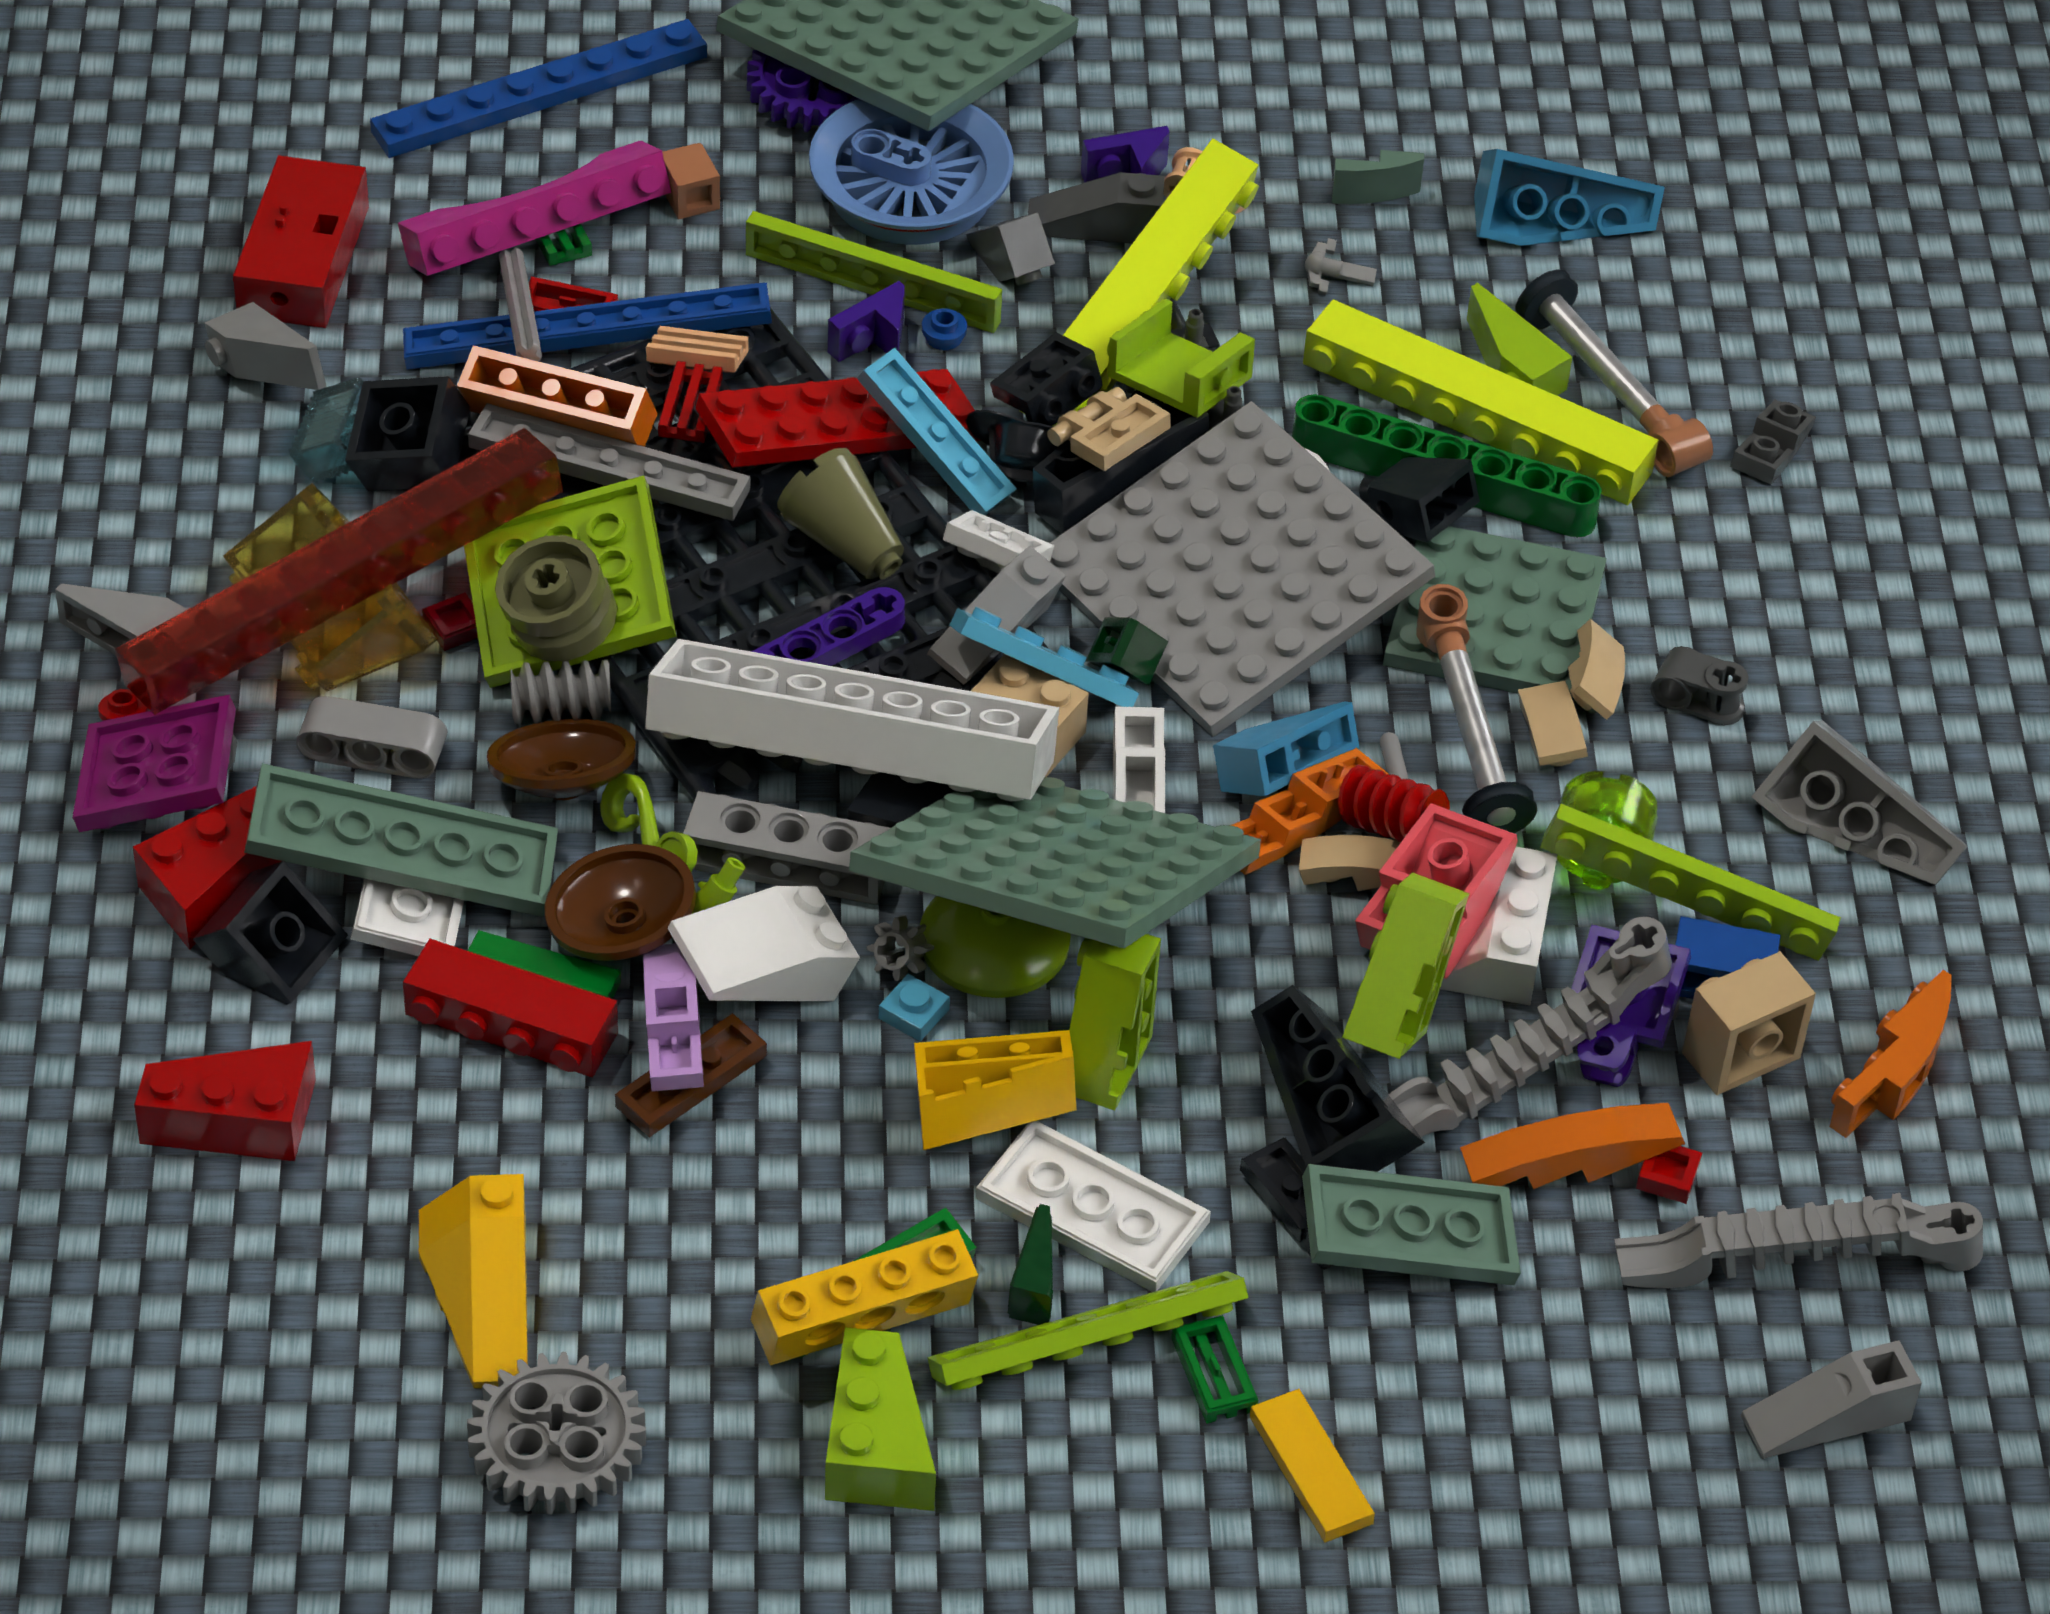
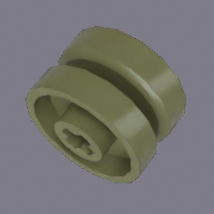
M566 535L544 536L526 542L508 556L498 571L495 591L499 605L506 619L510 622L511 629L518 643L531 656L545 661H569L581 657L604 642L614 627L617 605L613 591L603 575L595 553L583 541Z

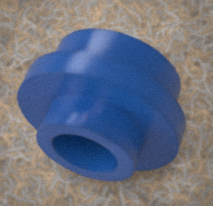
M951 309L933 310L925 315L922 320V333L928 344L933 348L951 350L959 346L962 339L966 336L967 321L962 314Z

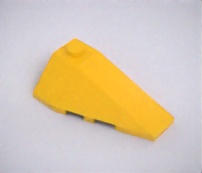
M524 1174L469 1176L419 1209V1260L424 1272H427L433 1285L435 1298L440 1310H443L453 1333V1341L473 1388H482L485 1383L498 1387V1371L500 1369L515 1376L518 1374L517 1360L522 1359L528 1365Z

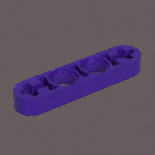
M889 587L872 589L751 652L833 666L899 631L905 624V600L902 594L895 589ZM840 626L851 627L856 631L847 638H838L830 634L832 630ZM800 647H807L815 651L814 655L807 659H796L790 655V652Z

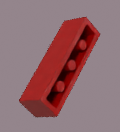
M429 938L403 981L405 1015L414 1017L424 1024H435L459 1032L472 1040H482L506 1048L516 1055L530 1056L551 1063L567 1072H577L593 1078L618 1035L617 1000Z

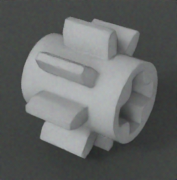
M906 915L895 917L892 926L886 922L876 925L874 929L879 937L874 944L866 946L868 951L874 952L875 959L878 962L874 970L876 972L883 969L893 970L895 981L903 979L908 974V968L916 974L924 971L927 967L922 958L926 952L934 950V945L927 943L926 937L923 934L927 926L925 924L917 927L908 926ZM895 941L897 942L898 946L905 947V954L903 950L896 949Z

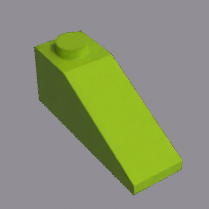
M1479 283L1472 285L1467 322L1486 365L1556 396L1566 391L1572 356Z

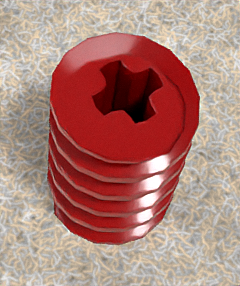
M1356 765L1351 768L1345 775L1339 790V812L1345 823L1350 827L1361 828L1369 833H1378L1382 837L1393 838L1398 842H1402L1430 803L1450 810L1447 794L1441 788L1434 790L1428 784H1417L1414 780L1401 779L1398 775L1386 774L1382 770H1371L1365 765Z

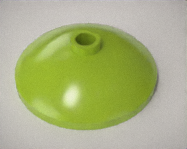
M936 896L929 903L920 922V925L925 924L927 926L923 932L927 943L934 945V950L926 952L923 956L930 969L953 988L981 997H1013L1040 988L1054 978L1061 970L1070 950L1071 933Z

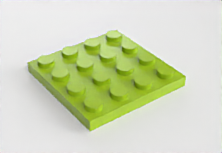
M644 475L461 526L484 678L490 688L510 683L511 669L514 676L518 677L524 662L530 664L534 676L539 674L543 662H549L552 671L561 667L562 661H545L531 656L518 643L511 629L510 622L506 619L499 605L495 591L498 571L508 556L526 542L544 536L566 535L583 541L595 553L603 575L613 591L617 605L614 627L604 642L588 654L569 660L570 666L579 664L582 661L594 660L676 637L650 489Z

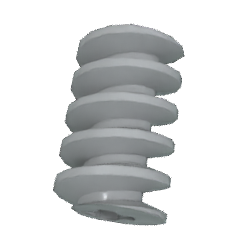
M587 660L581 662L577 675L573 674L568 661H562L558 675L553 674L549 662L542 663L538 676H534L528 662L522 664L518 677L514 676L511 669L512 717L515 725L522 724L526 710L530 711L535 724L542 722L545 710H549L553 720L557 721L562 720L565 709H569L573 720L582 719L585 708L589 709L593 720L600 721L604 708H608L611 713L608 660L601 661L597 674H593Z

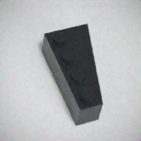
M1138 390L1133 393L1125 391L1127 399L1138 394L1169 412L1171 428L1106 471L1101 470L1071 452L1070 441H1065L1033 468L1035 513L1063 534L1208 432L1209 414L1205 412L1197 418Z
M1294 985L1251 1011L1306 1168L1308 1164L1378 1172L1425 1143L1349 1042L1342 1038L1343 1034L1327 1013Z

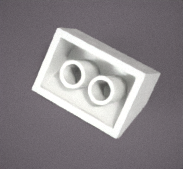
M1516 846L1509 867L1487 915L1447 979L1443 978L1440 989L1531 1005L1558 854Z

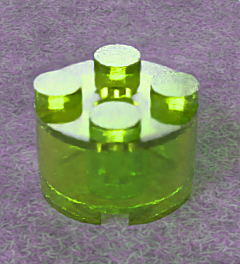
M1591 771L1576 776L1565 786L1559 805L1564 804L1652 841L1654 840L1658 821L1657 800L1653 793L1640 781L1620 774L1619 780L1603 778L1604 771ZM1557 855L1558 862L1569 872L1582 878L1584 884L1589 888L1603 890L1608 888L1611 883L1623 882Z

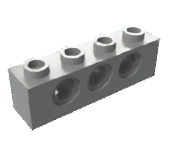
M697 792L683 832L695 841L698 850L697 863L693 870L718 874L729 857H733L741 861L745 866L740 879L776 886L818 887L823 895L878 905L885 883L883 880L849 871L851 851L870 841L871 838L889 830V827L832 817L822 813H811L780 807L775 804H764L732 798L727 795Z

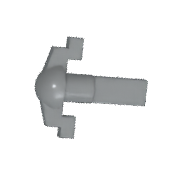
M1328 238L1327 244L1318 242L1305 261L1309 286L1318 288L1317 294L1326 296L1329 281L1321 279V275L1374 286L1377 269L1325 257V253L1334 255L1337 240Z

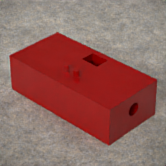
M278 155L233 274L236 309L254 302L283 323L320 328L327 327L369 209L366 167Z

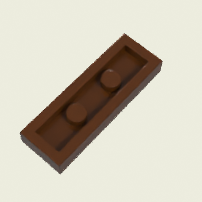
M732 1013L701 1034L704 1087L652 1091L649 1070L615 1094V1107L650 1138L767 1056V1043Z

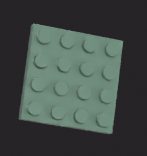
M1452 526L1445 528L1429 542L1416 540L1414 548L1434 565L1435 577L1399 602L1386 646L1383 666L1445 678L1438 653L1432 652L1420 643L1416 628L1420 598L1423 592L1437 584H1449L1464 592L1468 599L1466 624L1470 638L1465 646L1477 685L1518 693V689L1565 681L1570 692L1572 685L1568 667L1580 657L1579 652L1581 651L1577 630L1588 620H1593L1607 558Z

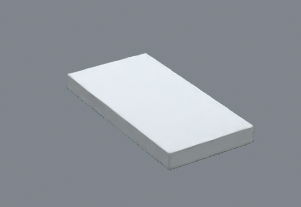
M1038 1121L1030 1122L1025 1126L976 1187L977 1200L1030 1227L1036 1207H1039L1040 1204L1050 1206L1053 1240L1151 1292L1158 1291L1210 1223L1211 1211Z

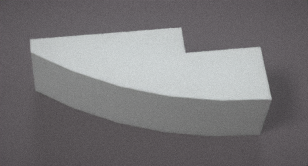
M1115 707L1113 717V799L1125 803L1129 801L1146 802L1154 807L1153 810L1165 813L1164 708Z

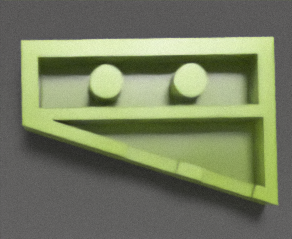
M1413 872L1399 885L1393 884L1383 907V913H1386L1387 917L1382 931H1378L1369 953L1370 963L1358 989L1342 1038L1400 1059L1427 1033L1470 893Z
M1145 934L1126 948L1084 938L1077 956V966L1081 967V972L1074 992L1075 1003L1069 1029L1074 1057L1076 1098L1114 1111L1116 1110L1152 1038L1161 938Z
M845 1327L825 1462V1500L934 1511L936 1471L900 1334L898 1332Z

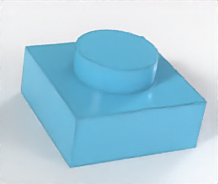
M907 974L879 1005L878 1019L921 1042L949 1011L950 996Z

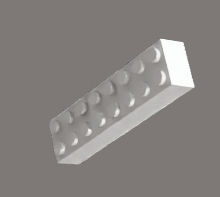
M677 639L649 674L645 729L659 731L664 737L670 739L697 738L708 740L711 745L719 748L746 747L756 749L759 754L768 757L795 756L804 758L807 763L812 765L824 766L833 763L852 767L855 772L861 774H877L882 772L898 775L902 780L910 783L931 781L947 784L949 788L959 792L980 790L996 793L999 798L1004 800L1020 801L1032 799L1054 762L1059 707Z

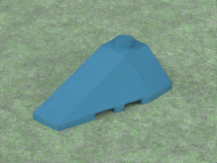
M1486 150L1482 154L1474 193L1476 237L1524 246L1654 231L1657 227L1665 187L1505 150Z

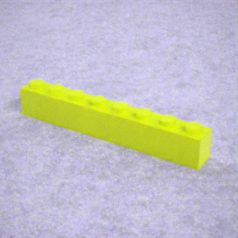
M1212 138L1063 334V336L1094 351L1102 380V387L1096 393L1099 391H1110L1117 381L1108 377L1109 356L1107 354V346L1110 337L1163 299L1170 300L1172 298L1177 301L1182 296L1190 281L1188 276L1194 267L1199 270L1202 269L1212 253L1213 246L1211 244L1217 236L1221 239L1227 236L1235 222V212L1240 206L1246 209L1254 199L1259 185L1254 183L1259 164ZM1088 399L1076 407L1074 411H1079L1085 407Z
M1334 299L1306 331L1304 365L1497 449L1591 477L1600 484L1602 495L1625 505L1630 504L1653 473L1659 439Z

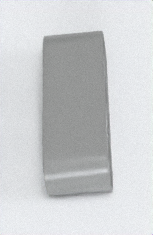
M320 696L315 698L309 705L297 736L296 745L304 756L318 762L423 779L434 773L448 730L439 718L428 713L330 696Z

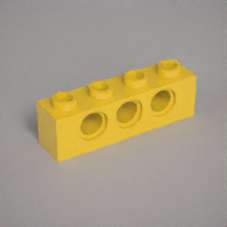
M957 1229L758 1290L751 1322L771 1366L842 1344L845 1327L883 1331L967 1305L970 1302L979 1275Z

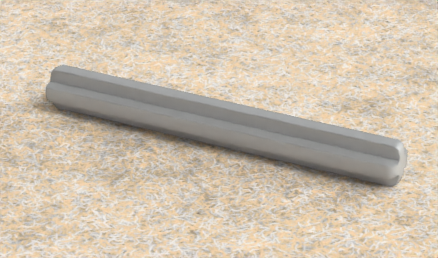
M516 247L511 252L505 249L500 252L499 260L516 356L539 362L542 358L524 255Z

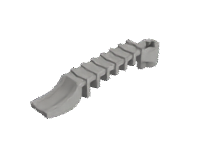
M1637 917L1630 920L1620 930L1619 938L1592 968L1584 972L1587 985L1585 989L1576 993L1567 986L1561 990L1563 999L1561 1005L1555 1009H1552L1546 1003L1539 1005L1537 1009L1540 1019L1531 1025H1528L1522 1019L1514 1022L1516 1035L1505 1041L1496 1034L1490 1038L1493 1050L1483 1056L1474 1048L1466 1051L1469 1066L1465 1069H1460L1448 1058L1442 1061L1441 1067L1445 1082L1438 1087L1428 1077H1416L1403 1083L1388 1095L1420 1137L1440 1130H1453L1467 1117L1470 1119L1478 1116V1110L1490 1102L1496 1104L1502 1100L1501 1095L1514 1086L1520 1088L1525 1085L1526 1078L1538 1070L1544 1072L1549 1069L1550 1062L1562 1054L1565 1056L1573 1053L1572 1048L1586 1038L1590 1041L1597 1037L1596 1032L1607 1024L1615 1025L1620 1022L1619 1016L1633 998L1668 974L1671 969L1672 960L1664 926L1661 922L1651 917Z
M1901 1193L1892 1194L1890 1199L1874 1200L1872 1196L1863 1197L1861 1202L1844 1203L1843 1199H1837L1831 1205L1815 1206L1814 1202H1808L1801 1208L1786 1209L1785 1205L1776 1206L1775 1210L1757 1212L1756 1208L1746 1209V1213L1728 1215L1726 1211L1717 1212L1715 1217L1704 1218V1216H1695L1683 1226L1663 1234L1614 1239L1622 1285L1642 1288H1679L1698 1284L1711 1274L1712 1259L1719 1258V1263L1727 1279L1736 1278V1256L1749 1255L1754 1268L1762 1270L1765 1269V1253L1779 1252L1785 1264L1794 1263L1795 1250L1808 1249L1813 1260L1819 1261L1823 1260V1248L1837 1246L1843 1259L1852 1258V1245L1866 1243L1871 1255L1879 1256L1881 1255V1242L1895 1241L1901 1256H1919L1927 1264L1939 1263L1948 1270L1966 1271L1977 1266L1983 1257V1218L1976 1207L1965 1202H1952L1924 1207L1902 1199Z

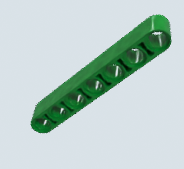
M1306 395L1296 403L1292 438L1303 448L1318 454L1325 462L1367 475L1380 476L1398 461L1407 457L1472 460L1480 500L1474 506L1475 508L1570 537H1585L1595 530L1602 489L1600 484L1591 477L1323 395Z

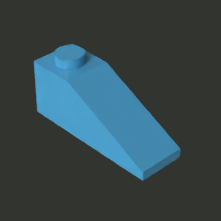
M1346 701L1247 728L1213 745L1221 792L1267 796L1288 785L1293 773L1355 748H1360L1352 702Z

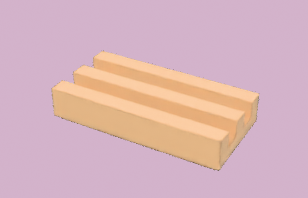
M660 326L657 330L658 334H654L652 337V343H648L646 346V361L674 366L677 361L686 362V367L694 368L695 363L704 364V369L712 370L713 366L723 367V372L734 373L749 351L748 337Z

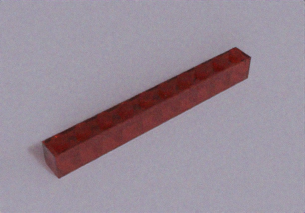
M526 428L515 432L115 648L125 686L154 715L563 492L556 455Z

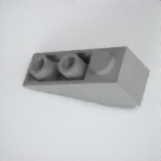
M1900 1340L1848 1353L1743 1410L1741 1417L1762 1459L1911 1421L1922 1382Z

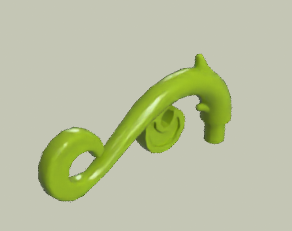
M624 773L606 785L600 803L601 817L604 824L611 831L620 833L631 832L640 825L642 844L657 846L674 853L686 863L692 872L697 863L698 853L695 841L689 835L676 831H670L659 838L654 807L645 782L637 775ZM631 792L637 799L639 815L631 814L626 817L623 806L626 796ZM729 857L718 874H712L707 882L701 881L698 883L701 890L696 892V902L692 914L731 901L737 892L735 884L745 870V866L741 861Z

